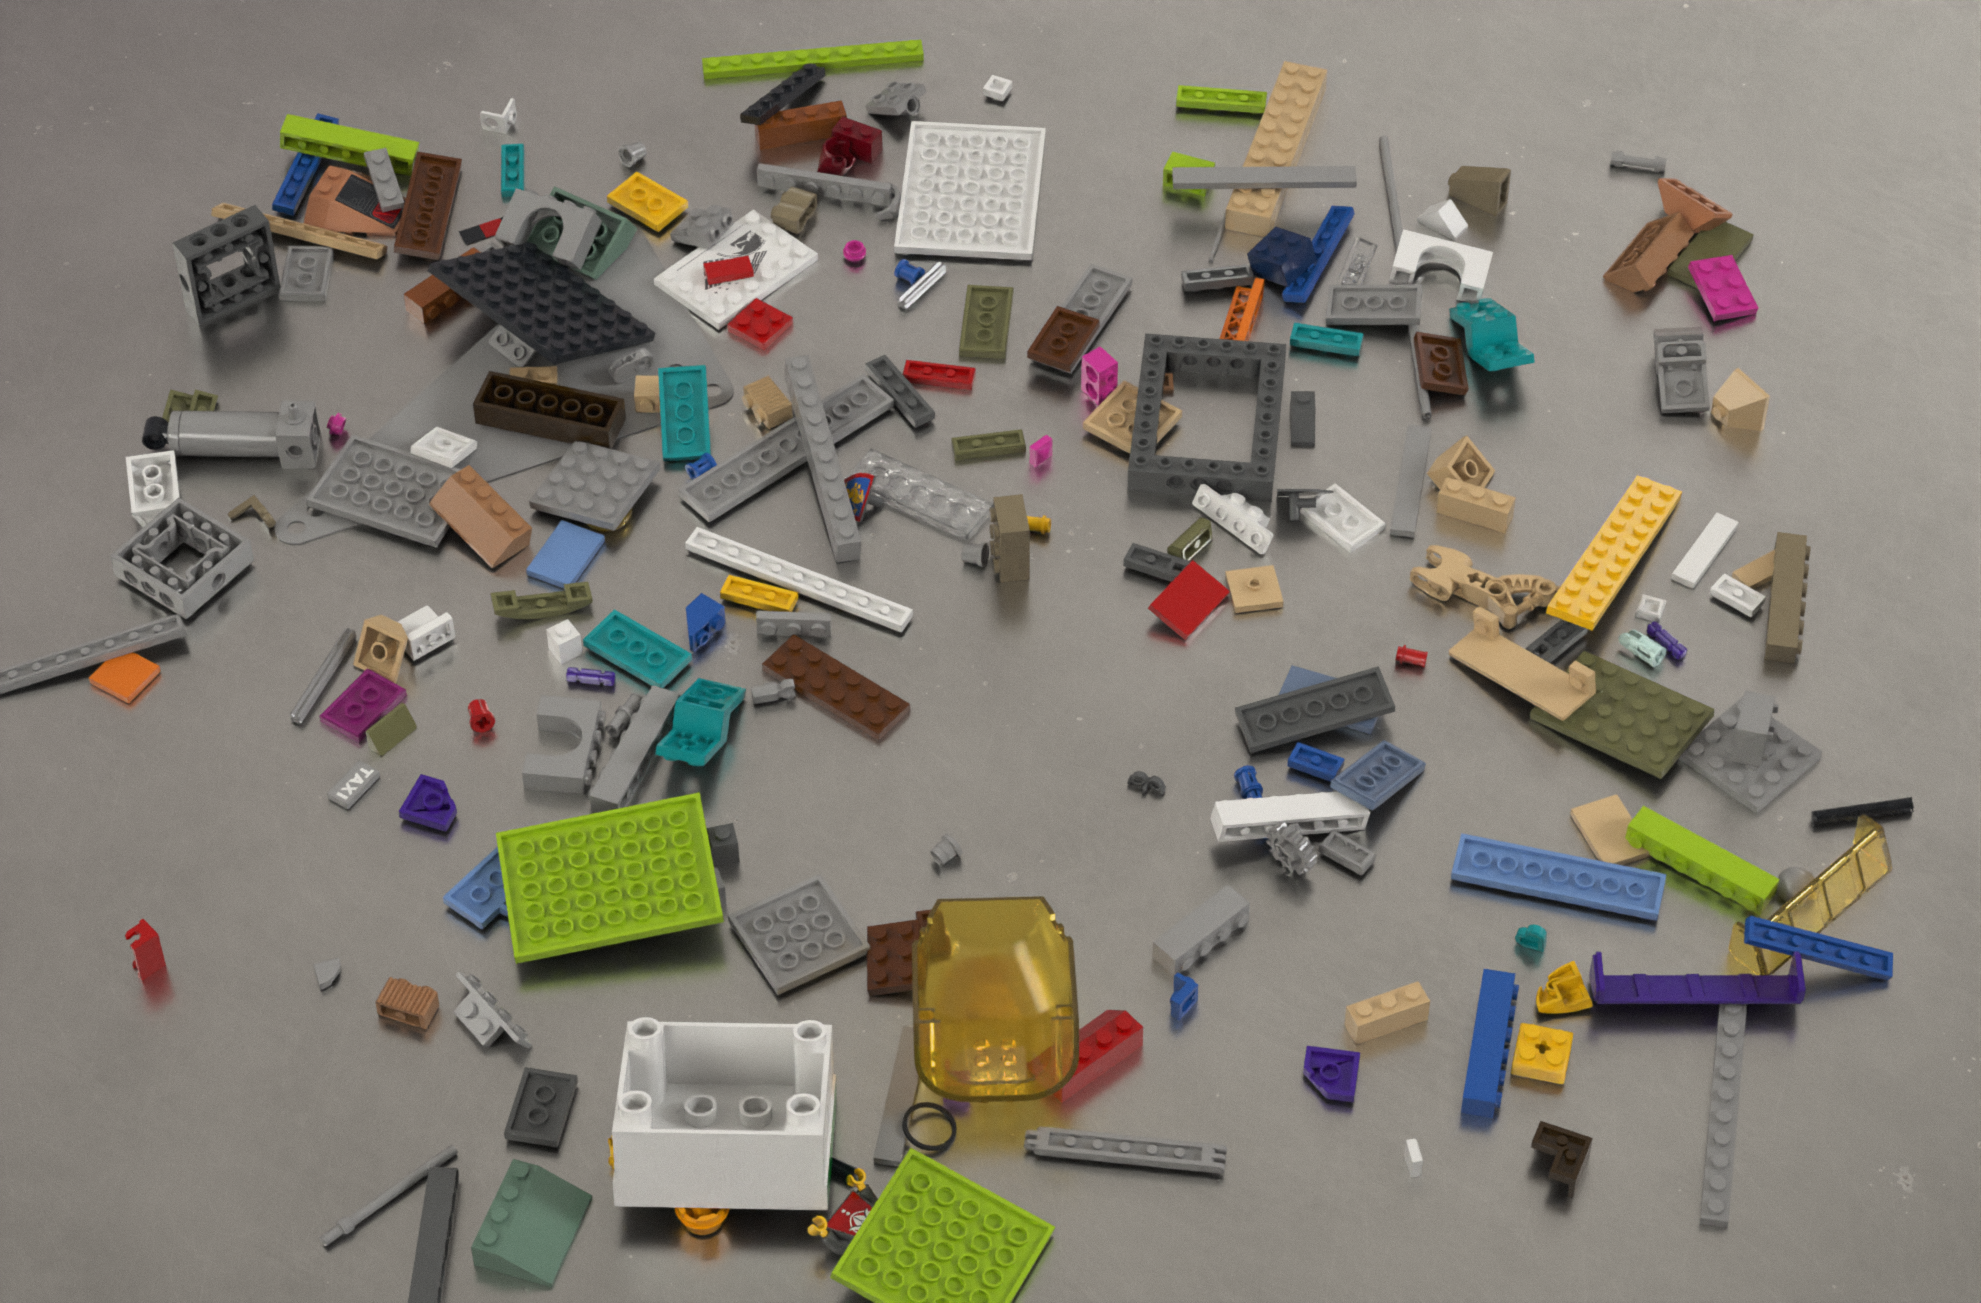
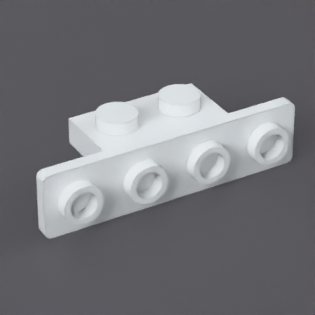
M1201 484L1192 504L1259 554H1265L1273 538V533L1265 528L1270 518L1264 515L1260 508L1246 502L1245 497L1238 493L1221 496L1206 484Z

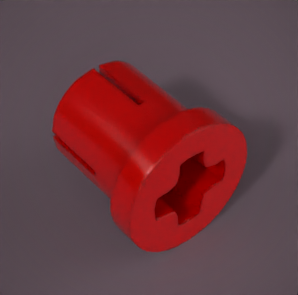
M476 699L469 703L468 712L471 729L479 733L489 731L495 724V718L493 713L489 711L487 702L483 699Z

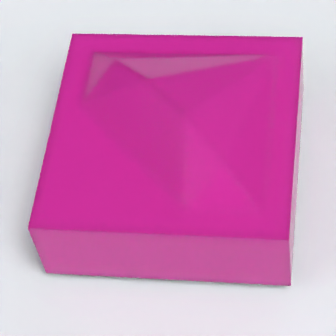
M1045 435L1030 446L1029 463L1034 467H1037L1052 456L1053 439Z

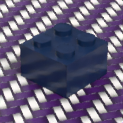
M1279 227L1272 229L1247 253L1254 276L1286 287L1290 286L1317 260L1311 238Z

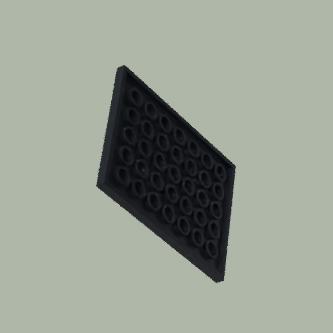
M531 242L430 263L428 269L429 273L554 365L651 342L656 334L645 323L638 321L630 312L616 305L615 301L602 295L598 289L591 287L584 282L583 278L573 274L566 266L559 264L551 255L544 253L537 248L536 244Z

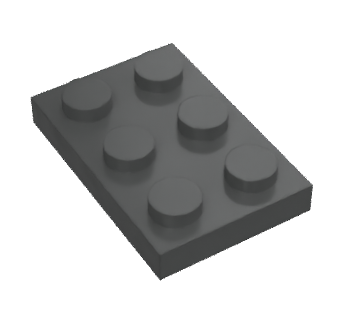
M525 1067L504 1131L505 1139L558 1148L577 1087V1075Z

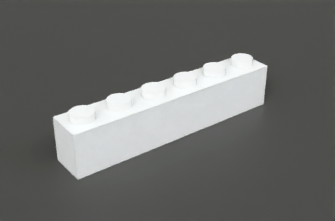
M1320 792L1217 801L1214 804L1210 819L1218 842L1268 838L1266 834L1277 823L1281 824L1282 822H1285L1287 827L1292 824L1294 829H1300L1301 835L1331 833L1332 830L1337 832L1365 830L1370 811L1365 806L1340 792Z

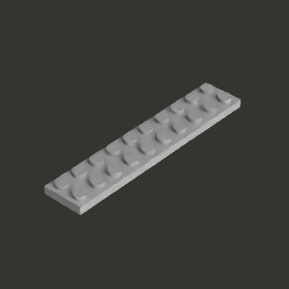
M864 374L821 400L834 444L894 407V399ZM793 417L679 488V496L703 518L711 522L808 461L796 417Z

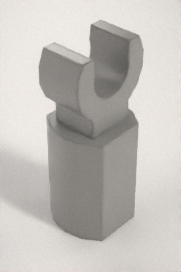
M785 679L777 684L776 682L752 685L753 703L776 701L781 697L786 699L796 697L793 679Z

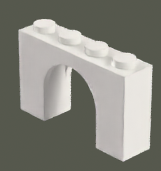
M1403 229L1389 283L1397 285L1413 284L1415 273L1420 266L1430 262L1443 263L1455 269L1461 278L1457 300L1472 304L1479 303L1478 300L1482 296L1493 252Z

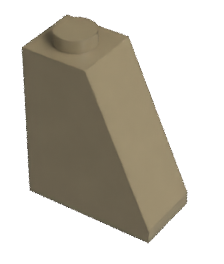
M1461 166L1456 173H1452L1449 177V196L1497 216L1508 202L1511 170L1508 168Z

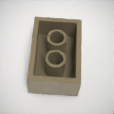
M1023 494L993 497V507L989 508L990 522H993V524H989L990 538L993 541H989L990 554L996 557V559H993L994 573H999L1000 583L1030 580V529Z

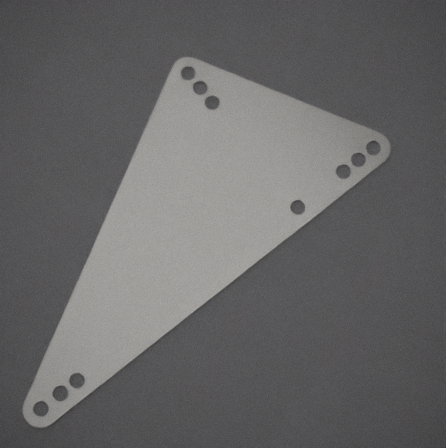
M634 223L632 224L637 228V231L629 246L597 280L570 268L568 269L576 276L583 278L584 282L591 287L598 289L602 295L615 301L616 305L630 312L638 321L645 323L648 328L656 333L654 340L556 365L536 352L526 365V367L557 366L558 385L623 398L626 420L617 439L661 425L660 413H636L634 401L636 377L623 383H617L608 372L610 365L614 361L638 349H647L655 359L653 367L641 374L642 376H658V368H668L673 365L682 367L706 365L708 386L716 385L721 388L719 395L714 397L708 396L709 409L727 403L734 393L731 381L688 308L654 285V278L665 271L641 228ZM500 324L494 327L368 439L409 453L411 452V446L435 427L477 441V449L454 467L463 469L470 465L486 482L560 459L572 446L570 443L475 424L473 402L488 372L493 371L510 375V368L518 367L489 344L490 338L499 328ZM646 357L643 358L638 364L642 363L646 359ZM312 489L278 519L275 524V534L280 541L286 544L298 545L360 525L361 523L327 512L316 517L310 516L307 513L309 506H307L306 499L313 491ZM293 522H302L306 528L299 534H292L288 531V526Z

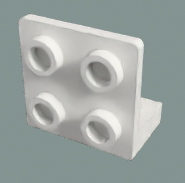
M425 606L398 621V623L402 624L408 637L405 652L413 661L455 638L453 618L447 612L438 617L429 606Z

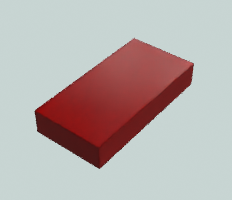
M749 256L703 264L708 285L754 277Z

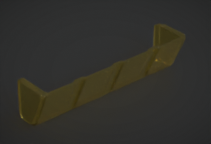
M1861 815L1856 826L1853 839L1854 845L1767 920L1820 934L1827 928L1831 920L1835 921L1857 902L1864 891L1868 892L1892 871V861L1884 828L1868 816ZM1739 921L1733 925L1729 951L1732 953L1733 958L1756 975H1772L1793 957L1744 944L1745 925Z

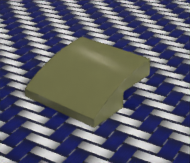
M170 389L162 418L169 423L172 411H214L218 395L196 389L194 395Z

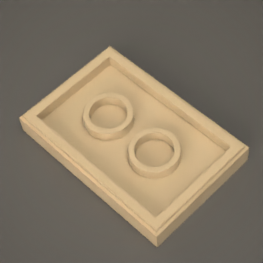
M1617 794L1571 809L1570 815L1598 861L1626 865L1651 856L1648 850L1642 847L1639 849L1634 848L1625 839L1627 827L1632 821V817Z

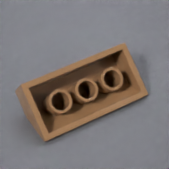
M1680 212L1646 223L1603 275V278L1633 293L1652 289L1656 285L1655 281L1658 277L1666 273L1667 266L1678 258L1677 254L1689 245L1688 241L1694 235V232Z
M470 465L450 476L430 501L429 505L491 568H494L530 545L532 527Z

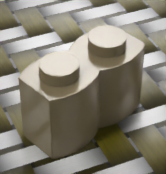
M790 187L787 192L782 194L778 205L772 208L771 219H773V223L783 230L799 234L817 208V194L796 187Z

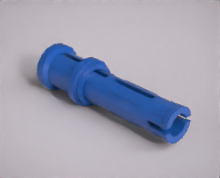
M1249 765L1237 769L1234 773V778L1241 787L1240 794L1243 799L1262 798L1263 787L1256 779V769Z

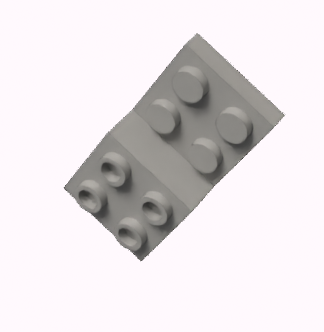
M1702 327L1654 329L1656 375L1659 379L1661 413L1709 411L1707 356Z

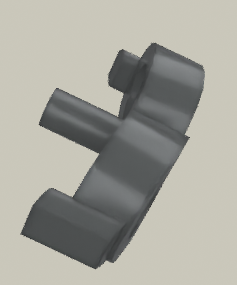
M1141 771L1134 772L1127 781V784L1143 785L1141 789L1143 793L1147 791L1148 786L1161 792L1162 795L1166 789L1161 778L1158 776L1148 777L1146 773Z

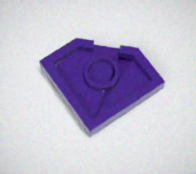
M420 774L399 810V817L445 832L457 814L456 805L448 793L445 782Z
M1307 1046L1303 1074L1326 1099L1354 1102L1360 1052Z

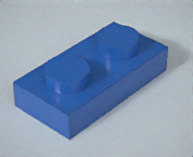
M1297 742L1288 758L1287 766L1331 782L1333 778L1340 774L1345 759Z

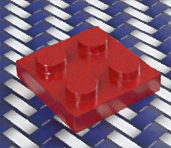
M755 298L727 324L728 332L765 351L793 324V317Z

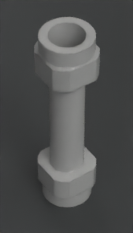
M1612 151L1610 165L1622 167V164L1654 168L1653 172L1660 173L1665 172L1667 159L1655 156V159L1626 156L1622 151Z

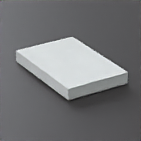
M1336 483L1326 489L1332 490L1334 493L1321 494L1314 497L1316 498V508H1300L1302 515L1350 553L1386 528L1385 522Z

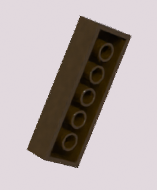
M493 371L488 372L473 402L475 424L573 444L575 441L590 443L609 449L613 448L626 420L623 398Z

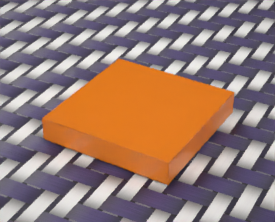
M132 652L105 661L89 677L90 684L129 704L161 670L159 665Z

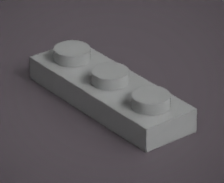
M382 148L364 152V159L382 212L404 208V200L387 149Z
M757 611L756 613L757 634L792 636L794 634L796 636L831 637L832 634L831 613Z

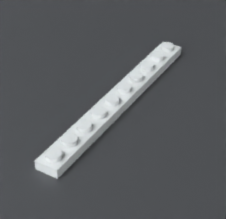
M699 527L694 530L685 542V549L901 633L913 617V609Z

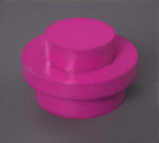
M852 240L846 243L843 255L849 261H859L866 256V248L862 242Z
M338 412L336 416L331 415L327 423V428L330 429L329 434L332 436L334 434L340 436L344 429L346 418L342 417L341 413Z

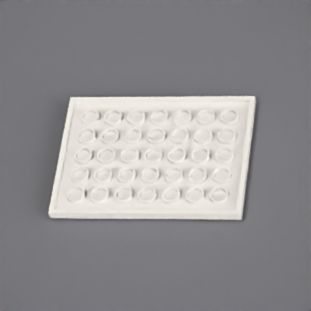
M911 121L894 253L1032 260L1046 128Z

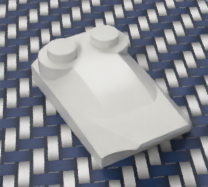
M174 450L126 457L132 517L138 521L142 528L178 497L180 498Z

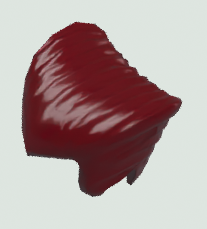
M837 136L828 138L822 145L817 172L838 176L845 175L856 161V158L850 153V141H837Z

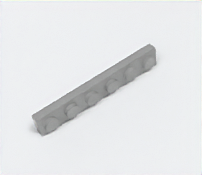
M761 163L757 167L758 186L787 191L790 187H796L819 196L889 206L892 201V189L889 183Z

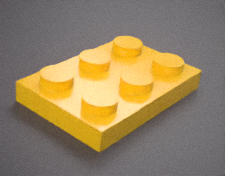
M635 172L607 195V203L657 232L688 208V200L639 172Z

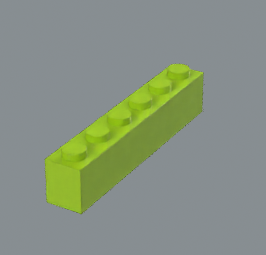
M291 114L286 115L280 130L281 149L366 167L364 152L386 148L394 173L408 176L412 175L417 151L419 152V142Z
M1644 805L1627 827L1625 839L1628 840L1632 847L1637 849L1642 847L1648 850L1649 855L1656 860L1668 864L1678 872L1690 876L1700 884L1712 888L1724 897L1743 905L1748 910L1761 915L1776 895L1779 878Z

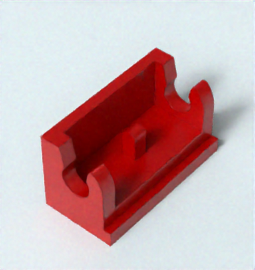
M141 919L139 924L126 932L125 938L129 940L134 935L139 936V939L135 940L130 945V948L133 950L135 958L132 966L137 968L138 978L143 981L165 967L166 963L158 933L144 919Z

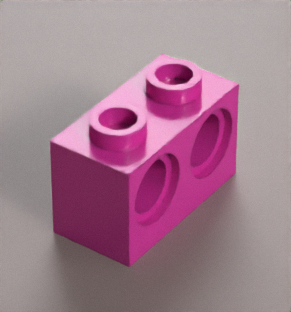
M1101 346L1082 356L1081 390L1099 406L1118 385V362Z

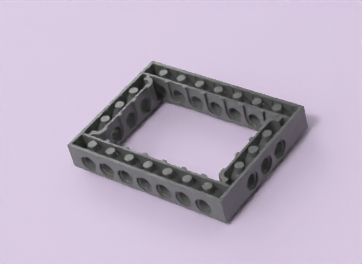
M1145 333L1128 466L1127 490L1195 496L1199 486L1206 484L1221 496L1238 493L1244 496L1246 500L1272 502L1286 344ZM1166 365L1170 371L1177 373L1186 371L1199 372V374L1203 375L1204 373L1223 374L1222 376L1238 375L1246 376V378L1259 376L1251 463L1155 455Z

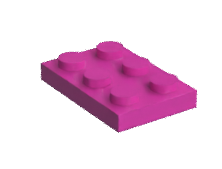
M1732 255L1690 261L1688 269L1714 321L1757 313L1759 308Z

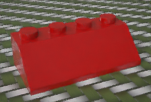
M1106 1010L1028 1065L1027 1070L1063 1103L1142 1047L1143 1026L1126 1010Z

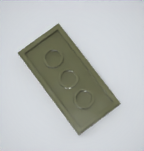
M1724 222L1712 230H1701L1669 267L1667 275L1698 289L1688 269L1690 261L1732 255L1736 261L1751 243L1754 234L1728 222Z
M967 285L959 356L1006 359L1014 287Z

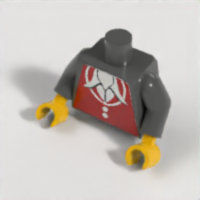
M861 1168L854 1170V1173L858 1176V1181L851 1174L846 1178L849 1186L857 1187V1192L852 1190L828 1221L822 1216L813 1218L812 1221L818 1228L814 1224L808 1226V1233L812 1236L820 1235V1240L837 1255L844 1254L878 1200L870 1186L864 1184L866 1173Z

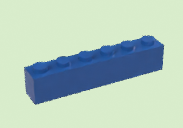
M1490 969L1483 970L1461 1113L1493 1118L1494 1109L1501 1106L1503 1092H1497L1498 1086L1504 1087L1506 1071L1501 1070V1065H1507L1509 1049L1504 1048L1505 1043L1511 1042L1513 1027L1507 1026L1508 1021L1514 1022L1516 1006L1511 1005V1001H1517L1519 985L1514 984L1516 973Z

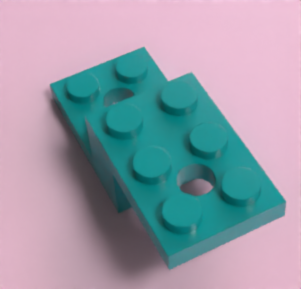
M1483 298L1478 300L1479 303L1470 304L1463 302L1458 303L1456 307L1449 308L1450 318L1465 328L1467 355L1488 371L1535 363L1534 353L1518 342L1516 315L1491 298Z
M698 678L676 700L672 730L657 744L655 755L663 756L668 761L681 760L686 761L691 766H704L727 742L730 713L745 699L746 688Z

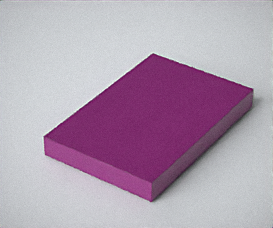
M367 668L319 716L320 722L360 743L366 737V731L392 711L407 696L406 689Z

